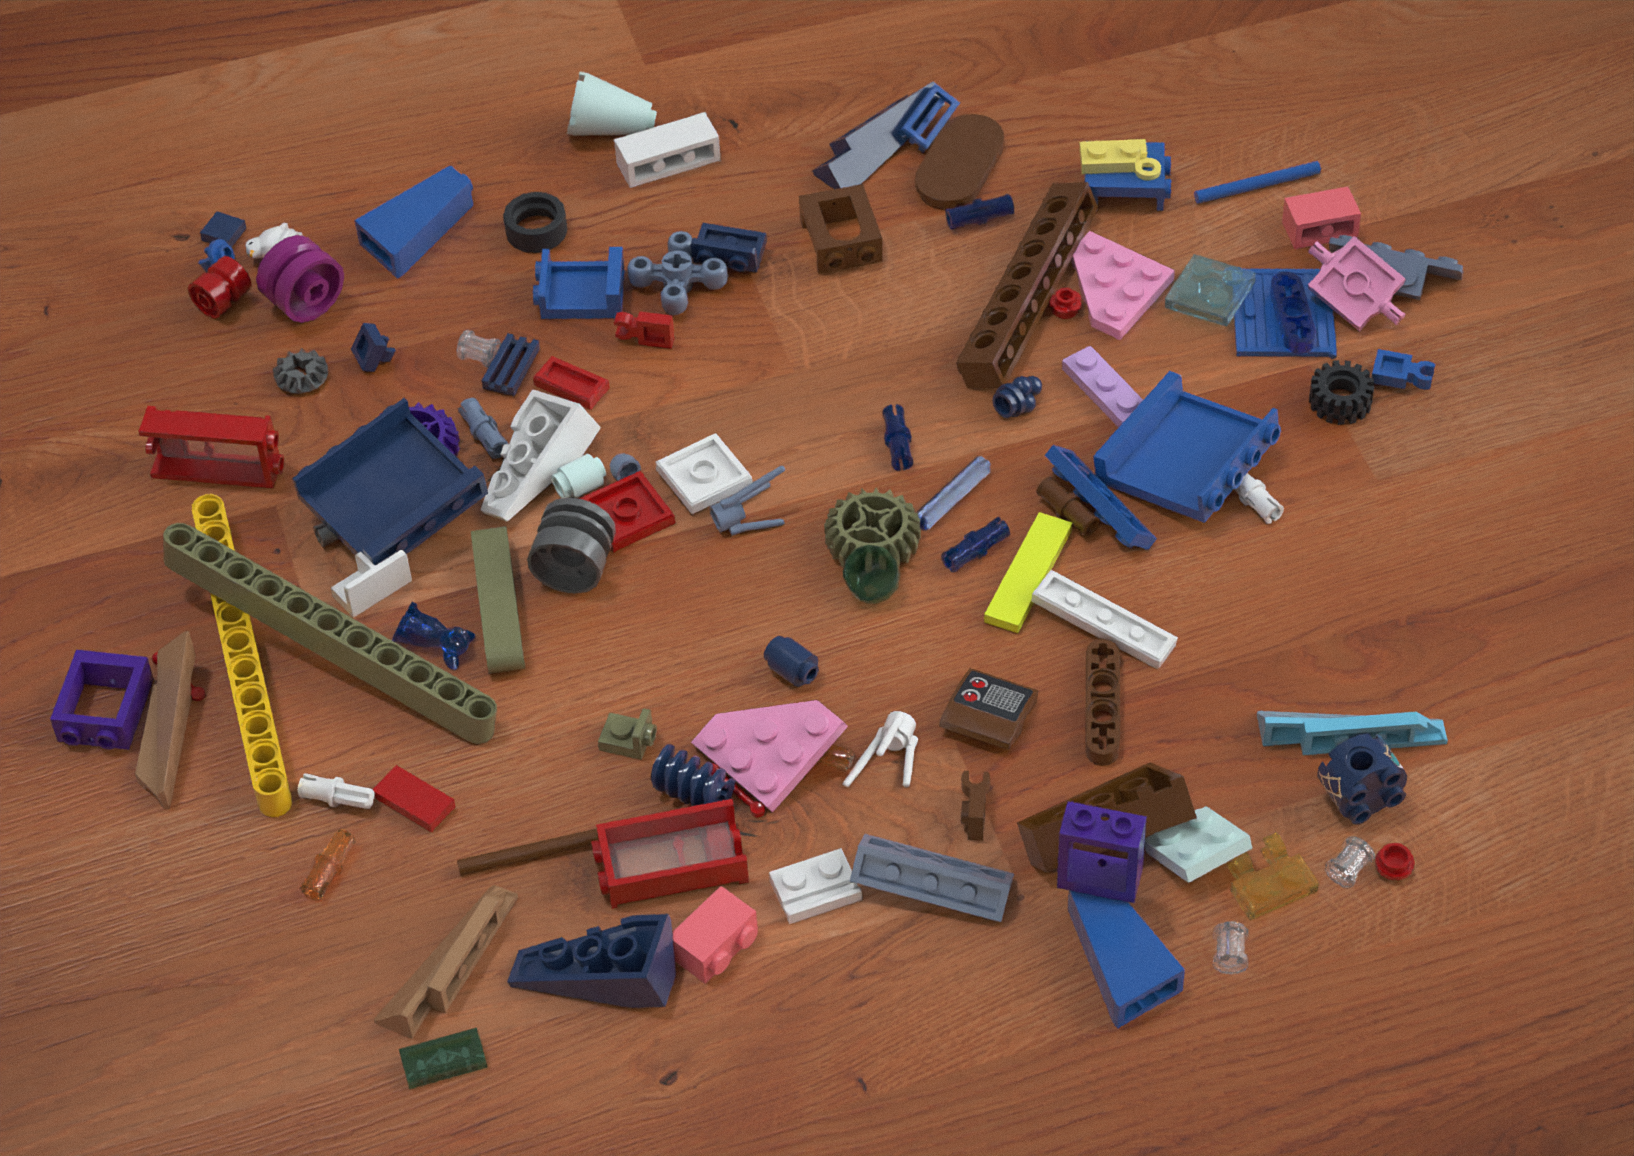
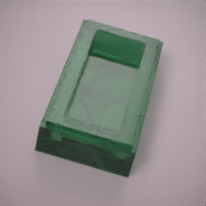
M477 1027L399 1049L409 1089L488 1068Z

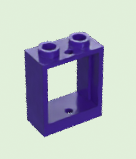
M76 649L50 718L57 741L68 745L82 744L100 746L104 749L119 748L129 750L154 681L148 658ZM84 684L126 689L116 719L74 714Z
M1067 802L1059 833L1057 888L1135 903L1143 867L1146 816ZM1106 816L1109 818V820L1103 821L1101 820V817ZM1073 842L1128 852V860L1073 849Z

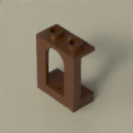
M863 184L799 196L800 222L803 229H808L816 253L818 274L883 262L882 236ZM857 218L861 229L860 234L856 238L849 241H840L830 236L826 224Z

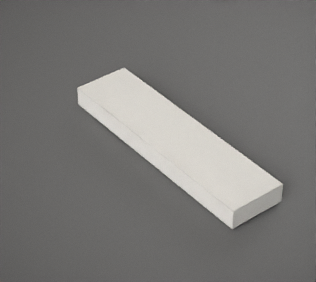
M1053 570L1049 571L1032 594L1031 601L1100 639L1111 640L1122 651L1156 669L1160 668L1176 646L1178 637Z

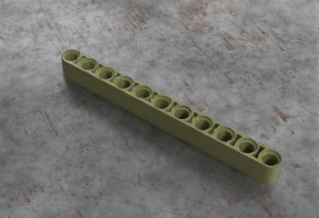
M175 523L164 530L163 561L170 570L467 741L481 744L492 739L495 731L497 704L490 696L185 523Z

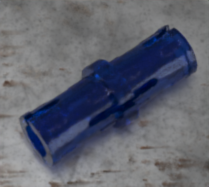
M1010 194L984 201L981 198L975 199L972 204L946 209V221L950 230L973 223H978V225L986 224L989 219L1014 214V203Z
M896 404V416L894 415L892 405L886 406L882 411L886 427L884 441L885 445L890 449L891 465L893 469L900 471L899 459L902 460L903 470L911 468L914 461L910 450L912 436L910 429L906 427L904 408Z
M996 517L976 532L970 531L965 534V539L941 554L945 567L947 569L950 568V572L955 573L971 560L984 557L988 554L987 550L1010 536V529L1004 520L1001 521L1000 517Z

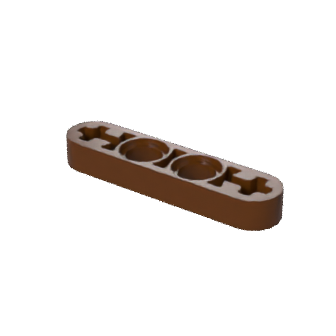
M1097 639L1091 642L1086 650L1085 752L1087 758L1092 763L1104 766L1115 762L1120 751V652L1118 646L1111 640ZM1099 655H1106V668H1099ZM1104 681L1111 684L1113 688L1107 692H1099L1093 688V685ZM1098 711H1106L1113 718L1109 721L1101 722L1094 719L1093 714ZM1099 735H1106V750L1099 749Z

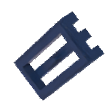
M507 333L481 380L482 388L515 396L540 350L539 340L533 339L531 343H528L526 337L520 336L516 340L514 334ZM522 351H525V354L522 360L520 361L516 371L514 372L511 380L509 381L508 385H504L508 376L513 372L515 368V363L517 362L520 354L522 353Z

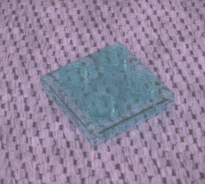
M1194 254L1165 297V308L1228 326L1256 282L1255 272Z

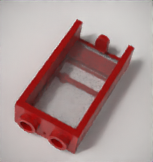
M147 406L138 432L139 436L148 437L145 446L146 454L154 455L157 450V455L150 472L151 478L274 488L277 475H282L284 455L279 454V433L277 430H274L270 415H265L263 419V417L175 410V412H172L168 409L160 411L157 410L156 406Z
M732 799L596 824L598 840L591 841L595 864H603L604 871L597 872L601 895L609 894L612 909L618 908V904L739 881V884L749 883L746 854L743 855L740 830L736 828Z

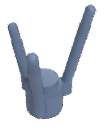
M779 466L734 495L710 506V514L718 531L723 532L729 529L731 535L734 536L743 531L782 526L784 524L783 519L741 524L740 520L746 518L741 504L770 487L769 481L783 473L785 467Z

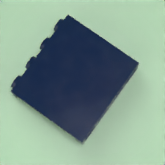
M405 398L394 405L388 406L381 415L367 425L359 427L352 436L339 445L331 447L324 456L313 464L302 468L292 478L298 499L355 555L362 552L375 566L400 550L408 554L488 494L484 473L476 466L468 469L410 413L408 401Z

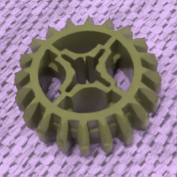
M877 487L872 493H866L863 488L859 495L848 492L846 500L837 499L835 508L829 509L828 519H826L824 524L825 543L827 549H830L832 558L839 559L842 568L851 565L854 573L860 569H865L868 576L872 570H879L884 575L888 567L897 571L900 562L908 563L911 555L916 554L919 539H921L920 518L918 513H915L913 504L906 503L903 495L893 497L891 489L884 494L880 493Z

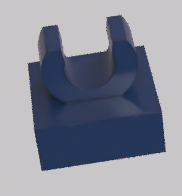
M363 323L351 347V351L363 371L375 372L379 362H390L396 351L395 348H387L389 338L381 335L375 324Z

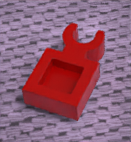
M639 311L637 318L626 312H617L614 325L618 326L615 333L616 338L627 340L636 337L638 338L639 345L672 349L675 340L672 315Z

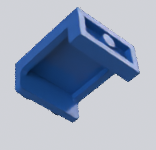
M1146 142L1147 158L1156 159L1161 164V174L1154 180H1142L1136 176L1135 172L1085 174L1084 182H1088L1097 206L1098 197L1157 198V211H1163L1164 199L1171 198V179H1165V176H1170L1171 156H1165L1164 143ZM1144 167V168H1143V170H1145V171H1152V170H1153V169L1150 168V167Z
M609 247L608 261L553 262L550 257V249H542L541 261H536L535 277L536 281H539V285L533 286V304L539 305L541 319L615 318L617 312H622L625 278L623 247Z

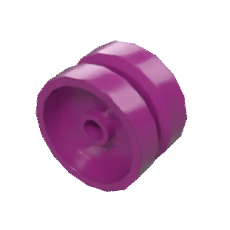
M294 235L276 243L265 254L258 267L256 282L258 290L293 321L303 323L315 320L326 313L336 302L342 291L344 273L341 265L329 254L323 252L311 239L306 236Z

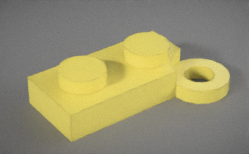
M1145 139L1080 142L1079 153L1082 174L1135 172L1138 178L1147 181L1154 180L1161 174L1160 162L1153 158H1147ZM1144 167H1150V168H1152L1153 170H1152V171H1145V170H1143V168H1144Z

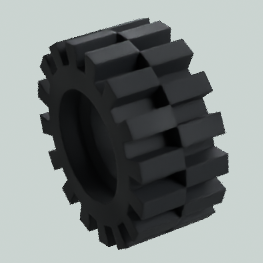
M1335 360L1332 363V367L1325 363L1322 364V370L1319 368L1315 370L1314 376L1312 375L1309 403H1311L1310 408L1313 412L1317 410L1316 416L1321 419L1326 415V422L1332 424L1333 419H1338V425H1344L1346 419L1349 420L1350 424L1356 423L1357 417L1362 420L1365 418L1366 413L1369 414L1373 399L1374 380L1373 377L1370 378V372L1367 369L1361 372L1362 366L1356 364L1353 368L1350 367L1351 361L1345 360V364L1340 365L1339 360ZM1343 389L1353 394L1341 396L1332 393L1331 390Z

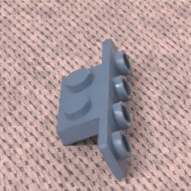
M1340 235L1339 239L1330 237V252L1334 253L1343 248L1352 236ZM1380 242L1366 245L1405 278V283L1394 295L1420 300L1427 273L1462 280L1463 266L1459 265L1458 261L1453 258L1443 256L1438 257V260L1426 258L1424 253L1412 249H1406L1405 253L1391 250V246Z

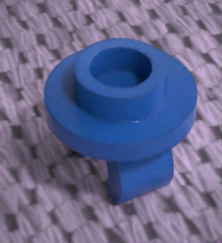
M217 239L212 241L209 247L205 248L204 252L208 257L200 260L198 264L207 272L208 268L221 257L228 256L235 259V254L232 247L225 240Z

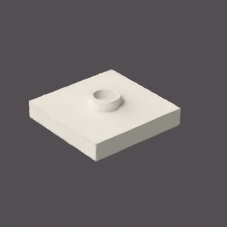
M716 433L656 461V470L691 514L737 493L752 483V476Z

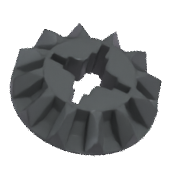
M301 348L299 353L295 354L288 351L286 358H277V366L273 368L274 380L281 389L287 392L305 393L312 391L322 385L328 376V366L325 357L319 356L316 350L306 353ZM300 366L302 369H306V375L298 369L295 370V367Z

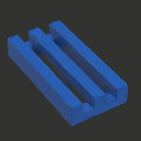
M935 83L898 134L902 137L906 135L910 138L908 141L912 145L914 143L919 145L918 149L924 153L960 102ZM937 94L940 98L916 131L911 129V126L927 104ZM946 101L950 106L926 139H924L920 135Z

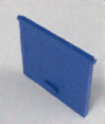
M1232 269L1236 356L1330 357L1331 359L1337 357L1333 309L1308 289V284L1318 275L1321 269Z

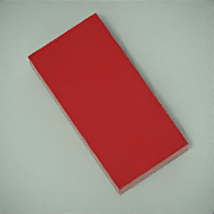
M551 356L533 376L534 386L566 400L578 403L589 410H592L610 388L609 380L554 356Z
M395 765L372 789L376 800L431 833L456 807L453 798L398 765Z

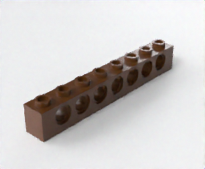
M1088 182L1053 183L1025 236L1019 243L1011 262L1008 264L1004 275L996 286L990 301L983 310L976 327L971 332L962 353L958 356L957 368L967 388H999L1007 383L1098 209Z

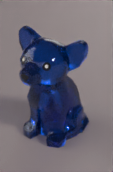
M411 602L398 624L392 641H399L419 647H441L445 664L450 669L456 670L459 666V656L465 653L469 643L475 639V634L458 626L447 628L437 618L422 613L417 608V604Z

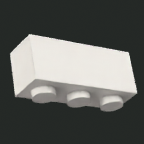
M705 112L614 139L616 162L630 188L721 160L719 136Z

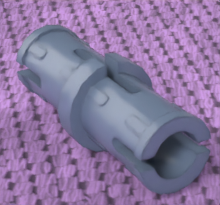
M468 398L461 402L460 405L462 407L458 408V412L468 423L473 438L481 441L491 458L503 457L501 455L503 446L509 443L498 431L497 422L494 418L484 412L476 398Z

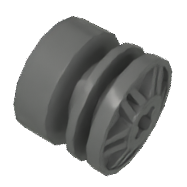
M570 497L554 500L546 506L537 529V535L533 540L527 557L529 570L544 585L560 592L575 594L590 591L597 586L606 564V557L616 534L614 521L606 511L586 500Z

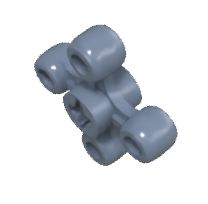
M678 231L670 235L667 242L668 253L663 256L662 264H653L649 258L643 256L633 258L628 264V278L633 286L644 288L655 280L664 283V288L661 292V304L663 310L670 315H679L686 310L688 305L687 293L692 290L693 282H703L705 287L715 290L722 288L728 279L727 266L721 259L710 258L702 265L692 264L690 247L692 237L684 231Z

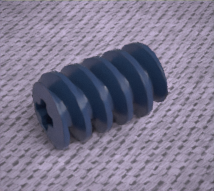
M671 743L662 749L653 764L650 776L653 788L659 792L666 791L669 797H678L684 804L697 806L728 800L734 791L736 781L734 778H730L725 782V769L719 768L712 776V763L706 762L699 769L701 759L698 756H693L687 762L688 753L685 750H680L674 757L675 746Z

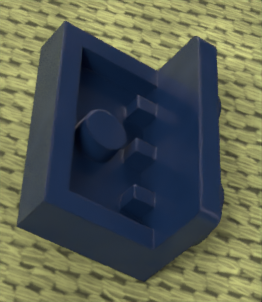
M702 223L698 237L692 238L690 243L693 262L702 265L710 258H718L726 264L727 268L738 272L750 271L757 273L766 247L767 235L764 232Z

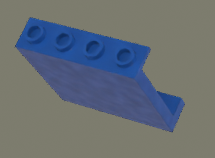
M1169 371L1093 456L1096 476L1109 487L1205 523L1214 511H1218L1222 507L1224 500L1231 491L1240 486L1243 477L1249 470L1258 465L1266 450L1278 441L1281 434L1278 410L1272 408L1262 420L1183 391L1181 375Z

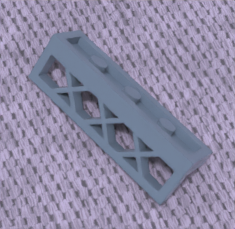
M864 834L858 845L850 882L1001 922L1014 873Z

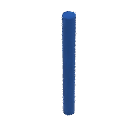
M1318 161L1197 190L1194 191V198L1196 203L1199 204L1320 174L1321 166Z

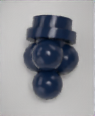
M1036 376L1016 377L1012 383L1001 385L992 398L994 409L1004 418L1017 417L1022 413L1032 412L1036 407L1034 396H1037L1042 391L1041 380Z

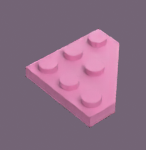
M1091 231L1082 238L1071 259L1073 268L1077 272L1083 301L1086 302L1091 327L1118 340L1124 337L1174 280L1175 270Z
M818 700L716 714L691 743L720 768L725 769L730 777L734 778L736 782L762 802L770 811L774 812L848 726Z

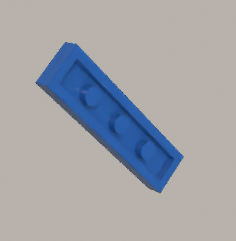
M1052 445L1045 454V457L1054 465L1052 468L1053 472L1061 479L1069 481L1075 487L1073 492L1082 501L1090 503L1096 509L1094 514L1100 518V521L1112 526L1117 531L1115 536L1122 544L1129 548L1137 546L1149 550L1157 538L1072 450Z

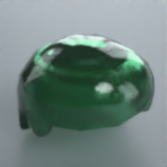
M868 544L856 548L846 558L843 568V579L851 593L859 601H864L866 604H878L888 600L898 589L901 573L897 562L884 547ZM868 552L872 554L873 569L870 572L865 570V557ZM881 555L886 559L885 570L879 568V556Z

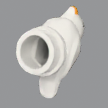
M282 223L280 226L265 230L259 237L248 240L246 243L247 255L255 259L264 258L265 254L276 243L286 237L294 235L303 236V234L294 229H289L287 223Z

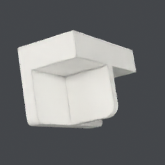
M400 550L375 566L362 552H359L355 555L358 571L331 587L333 598L354 618L412 581L407 554Z

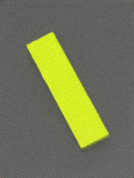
M1038 513L984 614V623L1015 633L1020 631L1034 604L1031 601L1032 594L1049 571L1052 570L1072 532V522Z

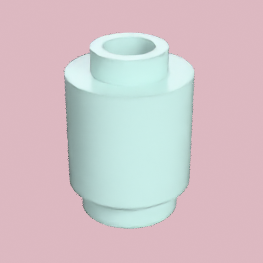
M586 454L559 467L557 473L553 474L551 479L561 498H578L604 485L603 477L607 474L603 463L598 457L593 458L590 454Z

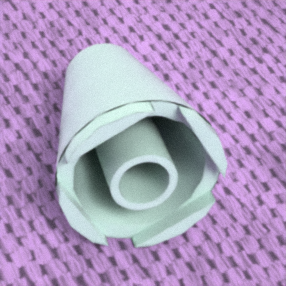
M579 72L567 134L573 136L631 135L654 128L657 111L651 110L652 103L587 72Z

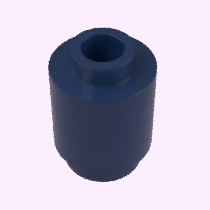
M777 636L773 638L764 651V659L768 662V667L796 687L811 683L818 674V657L790 637Z

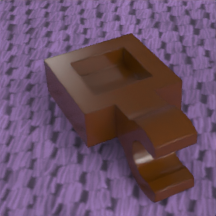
M964 771L961 776V789L970 800L962 801L961 824H968V840L983 841L986 797L990 791L989 772H984L983 781L974 784L969 781V771Z

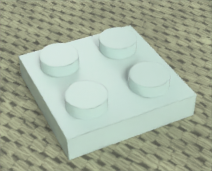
M1207 806L1195 810L1196 819L1157 832L1145 838L1144 842L1146 853L1188 883L1252 849L1250 835Z

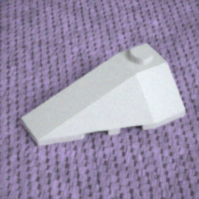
M531 391L512 421L511 428L514 430L510 444L503 446L501 452L504 458L500 471L493 474L488 487V494L485 496L480 509L484 514L508 522L552 483L551 476L557 473L559 467L580 458L584 454L601 427L580 404L540 391Z

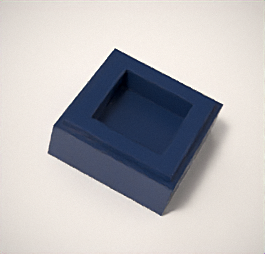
M216 211L201 230V240L211 243L214 240L223 239L232 247L247 227L245 220Z

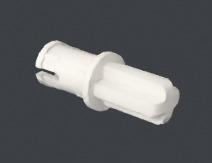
M305 773L298 784V794L300 797L328 802L331 807H337L341 803L369 809L373 804L375 796L372 789L345 784L341 777L327 779Z

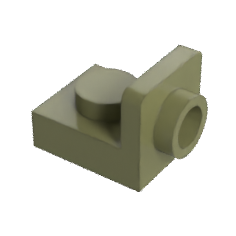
M643 708L639 719L609 713L598 740L599 751L642 760L647 746L651 747L654 744L657 733V726L652 724L651 710Z

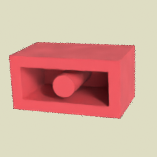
M1348 186L1284 199L1282 223L1294 249L1314 246V243L1317 241L1320 244L1329 243L1330 237L1339 239L1340 235L1358 237L1361 212Z
M720 886L672 932L675 962L703 983L708 982L715 974H721L728 967L731 958L741 949L748 948L756 939L758 933L756 911Z

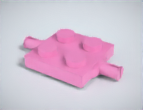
M1355 236L1343 248L1334 253L1329 252L1318 241L1314 243V246H1311L1308 253H1311L1323 264L1318 275L1308 284V289L1358 331L1372 317L1380 313L1384 314L1395 325L1400 323L1405 313L1401 312L1391 303L1393 295L1405 283V278Z

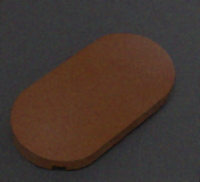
M978 114L960 115L946 122L916 172L915 188L919 192L920 198L926 204L941 209L957 208V204L964 202V205L972 202L978 196L1003 151L1004 132L1001 126L995 120Z

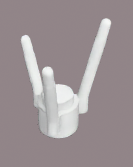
M894 711L888 715L884 726L879 728L874 740L844 780V787H849L875 751L878 756H882L887 748L892 751H899L903 747L906 748L903 786H910L914 749L918 742V738L913 735L916 723L910 715L901 711Z

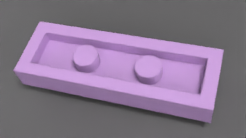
M1091 346L1062 360V370L1118 428L1143 401Z

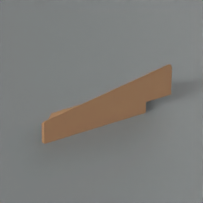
M189 631L183 632L158 651L157 684L153 685L135 771L137 782L145 790L149 789L158 798L160 805L164 809H170L192 699L190 682L196 655Z
M496 885L491 886L375 1017V1024L412 1039L431 1008L446 1013L518 899V894Z

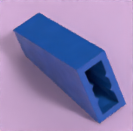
M451 165L356 219L355 225L359 244L398 279L474 206L471 192L473 191L472 182L467 175L460 174Z
M1068 890L1069 915L1111 1020L1117 1029L1183 991L1185 969L1129 902Z

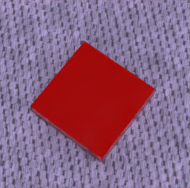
M641 470L579 498L598 505L614 521L616 534L611 544L613 552L676 524L675 515Z

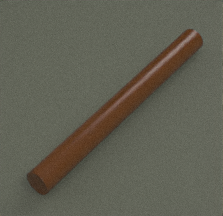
M597 829L457 860L460 875L591 846V841L598 840Z

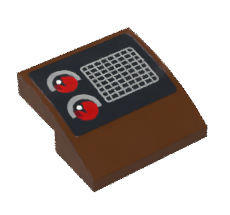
M969 668L950 698L940 719L939 727L1009 750L1022 733L1024 719L1037 703L1039 690Z

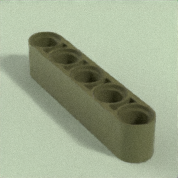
M507 527L471 531L488 673L525 669Z

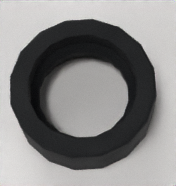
M543 192L522 194L512 199L505 207L503 213L507 241L514 248L523 252L539 253L542 252V249H552L565 239L568 229L564 205L557 197ZM532 216H546L553 219L550 224L542 228L528 229L518 225L520 221Z

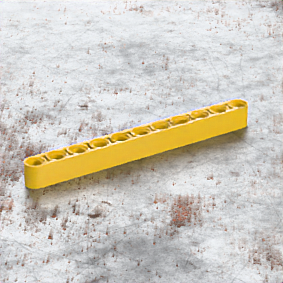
M205 494L198 497L192 504L196 529L235 551L222 499L214 494ZM210 593L257 804L261 813L265 816L279 817L290 810L292 797L249 614Z

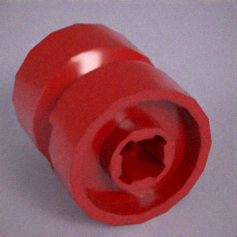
M223 256L208 268L207 273L201 274L190 283L187 290L195 306L203 314L216 319L232 306L230 301L236 302L250 291L252 283L242 265L231 257Z

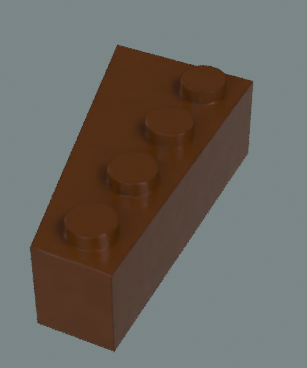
M1149 762L1017 822L1030 864L1044 872L1054 873L1058 872L1059 833L1067 802L1146 816L1145 837L1196 819L1197 816L1184 776ZM1104 816L1101 817V820L1108 821L1109 818ZM1073 842V849L1097 854L1110 850Z

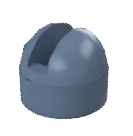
M625 453L616 455L610 462V472L617 481L641 470L640 463L634 457Z

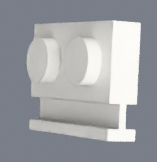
M842 848L769 872L770 883L783 911L787 915L789 924L862 900L860 887H858L857 883L850 882L852 870Z

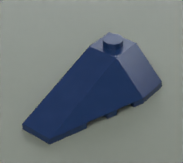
M669 914L632 915L622 918L621 925L601 930L599 926L587 929L586 936L566 941L563 937L521 949L518 951L507 983L510 987L629 1008L666 1007L676 976L671 917Z

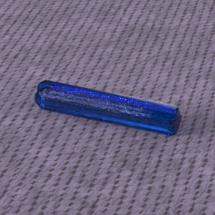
M982 456L975 457L916 512L920 518V528L923 531L929 530L991 472L989 460L984 459Z

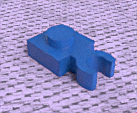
M1378 349L1371 377H1373L1374 384L1405 389L1406 383L1409 382L1419 389L1428 390L1431 388V376L1434 375L1435 364L1430 361L1412 363V355Z

